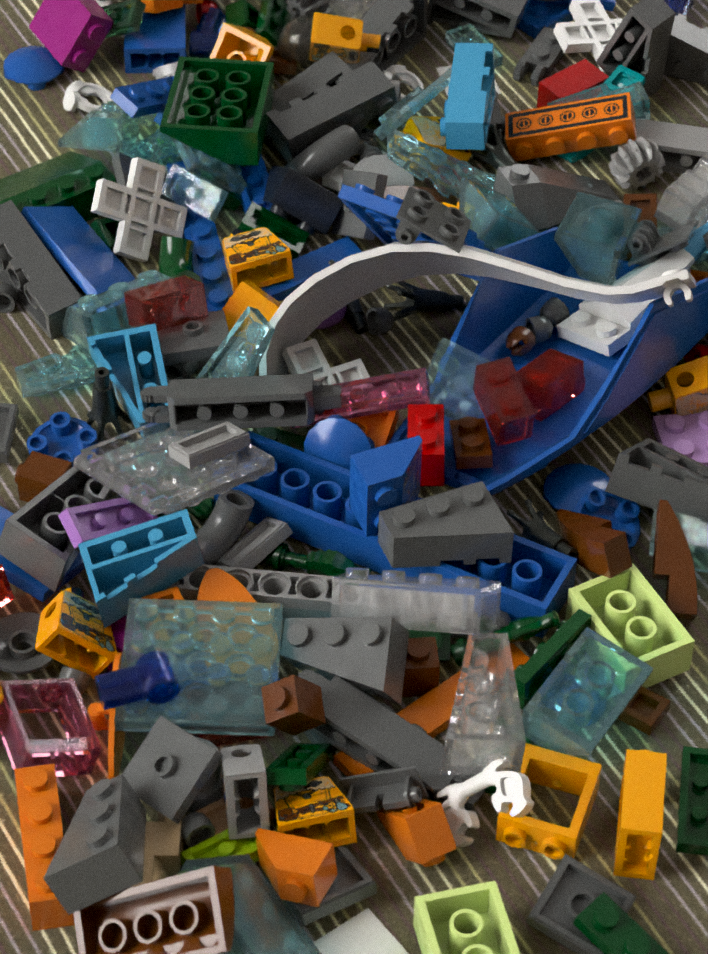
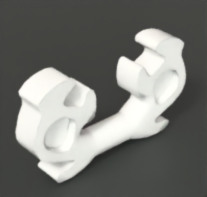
M496 759L489 763L481 773L462 783L450 784L437 793L438 798L447 799L442 804L456 847H466L473 843V838L467 837L465 831L468 827L479 828L480 822L475 811L465 810L464 805L470 796L489 786L497 787L496 793L491 797L492 804L497 812L508 813L510 803H513L510 811V816L524 817L532 810L535 803L531 799L529 778L523 773L503 771L511 764L509 760Z

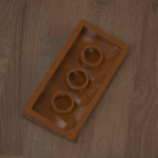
M210 866L130 887L74 912L79 954H223L231 952L235 924L234 888L231 867Z

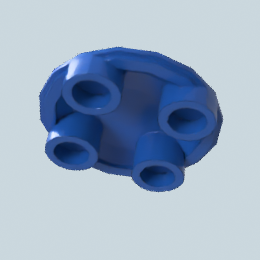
M28 46L10 53L4 60L3 70L6 79L28 85L30 90L39 91L46 87L47 82L65 71V67L60 65L46 47Z
M56 412L50 417L49 421L36 428L34 433L27 439L26 444L29 455L32 451L70 461L73 467L89 453L93 452L96 454L99 441L96 431L87 422L70 417L67 412Z
M335 414L330 415L327 419L318 421L308 431L304 441L305 453L350 470V455L375 448L373 440L357 424Z
M581 463L566 464L554 469L546 477L543 485V498L556 510L564 509L573 512L577 501L590 488L597 487L605 491L610 478L606 473L594 466Z
M597 487L590 488L577 501L573 512L611 520L612 529L626 532L629 550L637 544L640 536V521L638 518L640 508L636 502L605 492Z

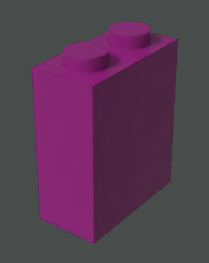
M44 0L31 21L29 28L61 66L85 73L114 21L95 0Z

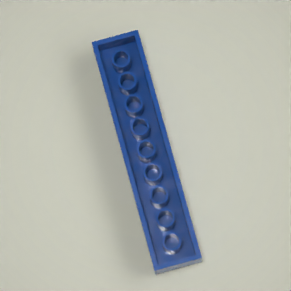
M248 431L250 434V445L232 452L213 477L215 504L222 490L236 489L248 494L255 502L249 521L259 524L265 517H271L286 522L293 532L289 537L323 551L327 549L339 551L353 563L370 568L375 572L403 583L470 589L479 597V613L485 616L492 611L500 610L507 613L513 621L525 616H543L554 610L558 614L568 599V590L574 587L577 566L576 558L515 534L511 563H499V558L476 559V564L464 565L463 560L440 561V566L392 568L378 543V533L366 537L349 506L350 470L251 431ZM416 497L415 501L423 498ZM549 628L537 633L535 636L543 639Z

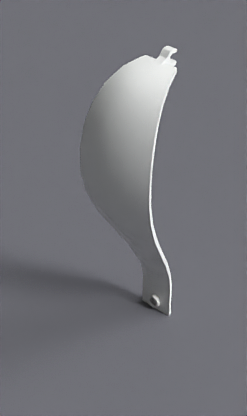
M435 240L414 241L409 245L393 242L352 254L312 275L288 295L268 322L259 350V376L287 375L289 368L282 356L284 349L303 343L322 321L350 302L385 285L421 275L457 273L492 277L577 299L610 304L638 303L663 296L665 303L669 307L674 306L672 295L678 290L684 292L687 302H692L693 294L691 288L697 287L696 281L687 269H674L664 272L660 277L633 285L611 286L567 277L473 246L463 245L460 253H457Z

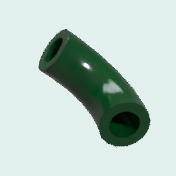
M162 236L158 265L159 279L164 293L175 302L191 304L200 298L203 291L201 278L195 272H192L194 241Z

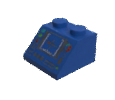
M420 435L350 455L349 506L366 537L378 533L380 511L413 502L418 496L421 482L423 441Z

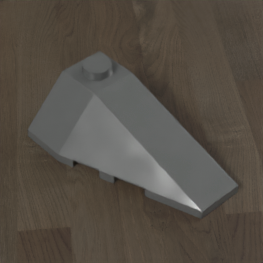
M530 164L498 167L491 196L492 202L518 237L538 234L554 228L557 224L564 221L571 224L576 215L591 205L620 199L605 180Z

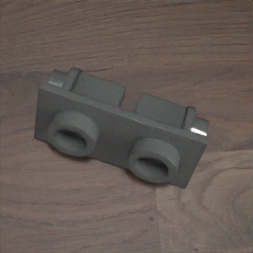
M416 766L340 777V782L347 795L346 798L353 806L355 816L362 813L375 812L378 810V805H383L384 810L401 807L413 808L416 803L429 796Z

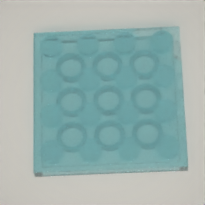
M129 598L114 719L115 731L150 732L161 715L186 732L193 734L275 736V726L266 725L261 687L279 680L283 603Z

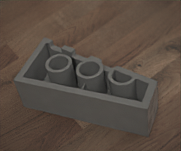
M12 200L1 204L0 283L10 284L15 288L17 302L51 340L86 324L85 308H87V302L82 292L76 290Z

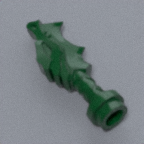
M281 543L266 556L267 565L279 571H282L283 568L289 565L305 569L308 574L369 579L372 571L370 568L354 565L351 560L339 551L330 549L324 552L321 550L317 552L311 551L308 555L290 552L288 545Z
M554 610L543 616H525L509 622V625L502 626L499 630H494L493 634L472 642L467 641L465 638L458 639L456 644L451 645L454 660L459 667L462 665L468 666L481 653L503 648L508 643L526 641L547 628L556 627L560 624L559 615Z

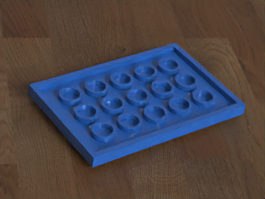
M343 184L338 198L385 245L399 242L395 232L400 220L396 216L403 200L393 195H387L386 199L375 196L373 189L361 184H356L355 188ZM468 230L463 245L492 252L484 246V241L477 238L478 234L476 232ZM420 232L415 241L434 239ZM458 274L478 282L482 277L475 275Z

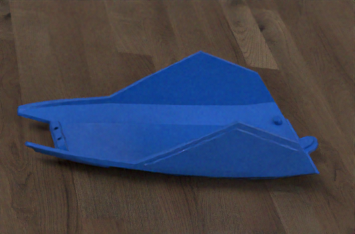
M559 227L551 228L497 248L493 252L567 277L605 285L613 283L639 266L637 264L628 266V261L616 257L611 259L596 252ZM482 276L454 331L432 386L417 403L444 404V483L454 488H460L483 481L489 493L493 496L543 469L550 461L571 449L618 415L674 367L708 333V277L696 282L697 287L691 288L693 294L692 302L686 301L684 292L681 290L675 291L672 295L673 307H669L663 297L650 302L629 343L610 357L558 337L557 326L553 327L552 335L548 340L535 344L532 350L525 356L517 357L512 355L511 351L506 348L507 336L515 327H525L526 318L539 316L543 304L552 297L560 299L567 306L570 316L579 310V303L583 302L584 299H577L531 286ZM408 416L393 434L388 444L408 439ZM467 416L485 418L493 454L492 468L456 470L449 433V420H458Z

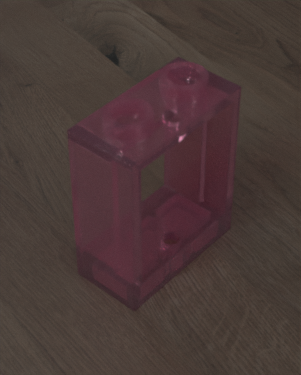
M49 678L1 681L0 685L4 697L0 704V734L13 770L55 764L56 777L91 775L102 747L75 679ZM57 712L67 738L29 740L19 713Z

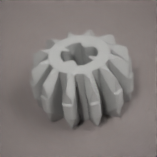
M642 136L638 137L635 141L629 138L627 144L624 146L619 145V151L610 155L612 161L608 166L615 181L623 189L629 188L632 192L639 186L645 189L649 182H655V176L663 173L662 167L666 163L657 144L651 139L645 140Z

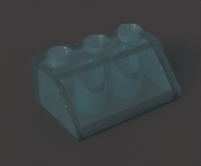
M107 101V103H102L101 107L89 112L58 140V147L123 152L138 145L140 117L131 118L114 101Z
M578 191L555 232L554 240L580 278L613 286L630 252L627 242L639 223L642 209Z
M148 270L140 273L138 279L128 283L118 282L108 287V291L98 295L89 294L80 297L78 303L68 306L66 309L61 330L63 337L90 351L86 337L156 324L158 319L181 316L173 280L157 270Z
M586 627L524 708L518 732L542 748L563 754L590 756L652 673L653 667Z

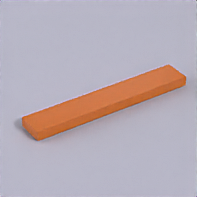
M508 643L500 649H492L439 684V687L433 688L396 714L411 724L419 725L430 737L434 738L510 686V678L513 671L520 664L524 665L530 658L513 643ZM342 751L334 755V764L346 776L374 772V770L354 760Z

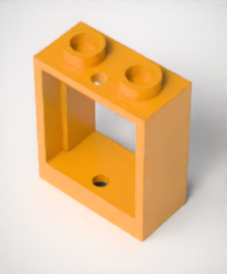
M525 743L515 772L525 774L532 783L580 796L569 828L528 816L521 818L510 816V811L513 803H510L508 813L499 812L496 840L514 848H524L544 854L551 859H563L565 854L574 859L599 789L602 764Z
M626 749L619 794L613 876L654 880L663 829L667 753L653 752L645 749Z

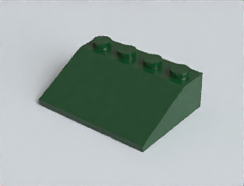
M180 56L161 120L160 132L226 164L258 166L268 125L266 113L271 111L274 98V62Z
M70 151L0 179V205L12 200L20 213L24 207L73 206L85 221H89L101 216L91 212L97 180L106 179L115 183L117 181L115 176L101 161Z

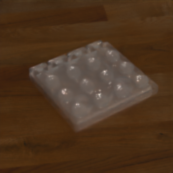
M156 422L148 423L82 449L81 454L76 456L73 461L75 468L131 503H135L136 506L153 516L160 513L169 515L183 508L196 506L202 500L217 494L227 493L233 487L245 482L258 480L262 475L275 470L274 457L252 444L189 469L169 457L168 445L204 430L175 431L170 428V423Z

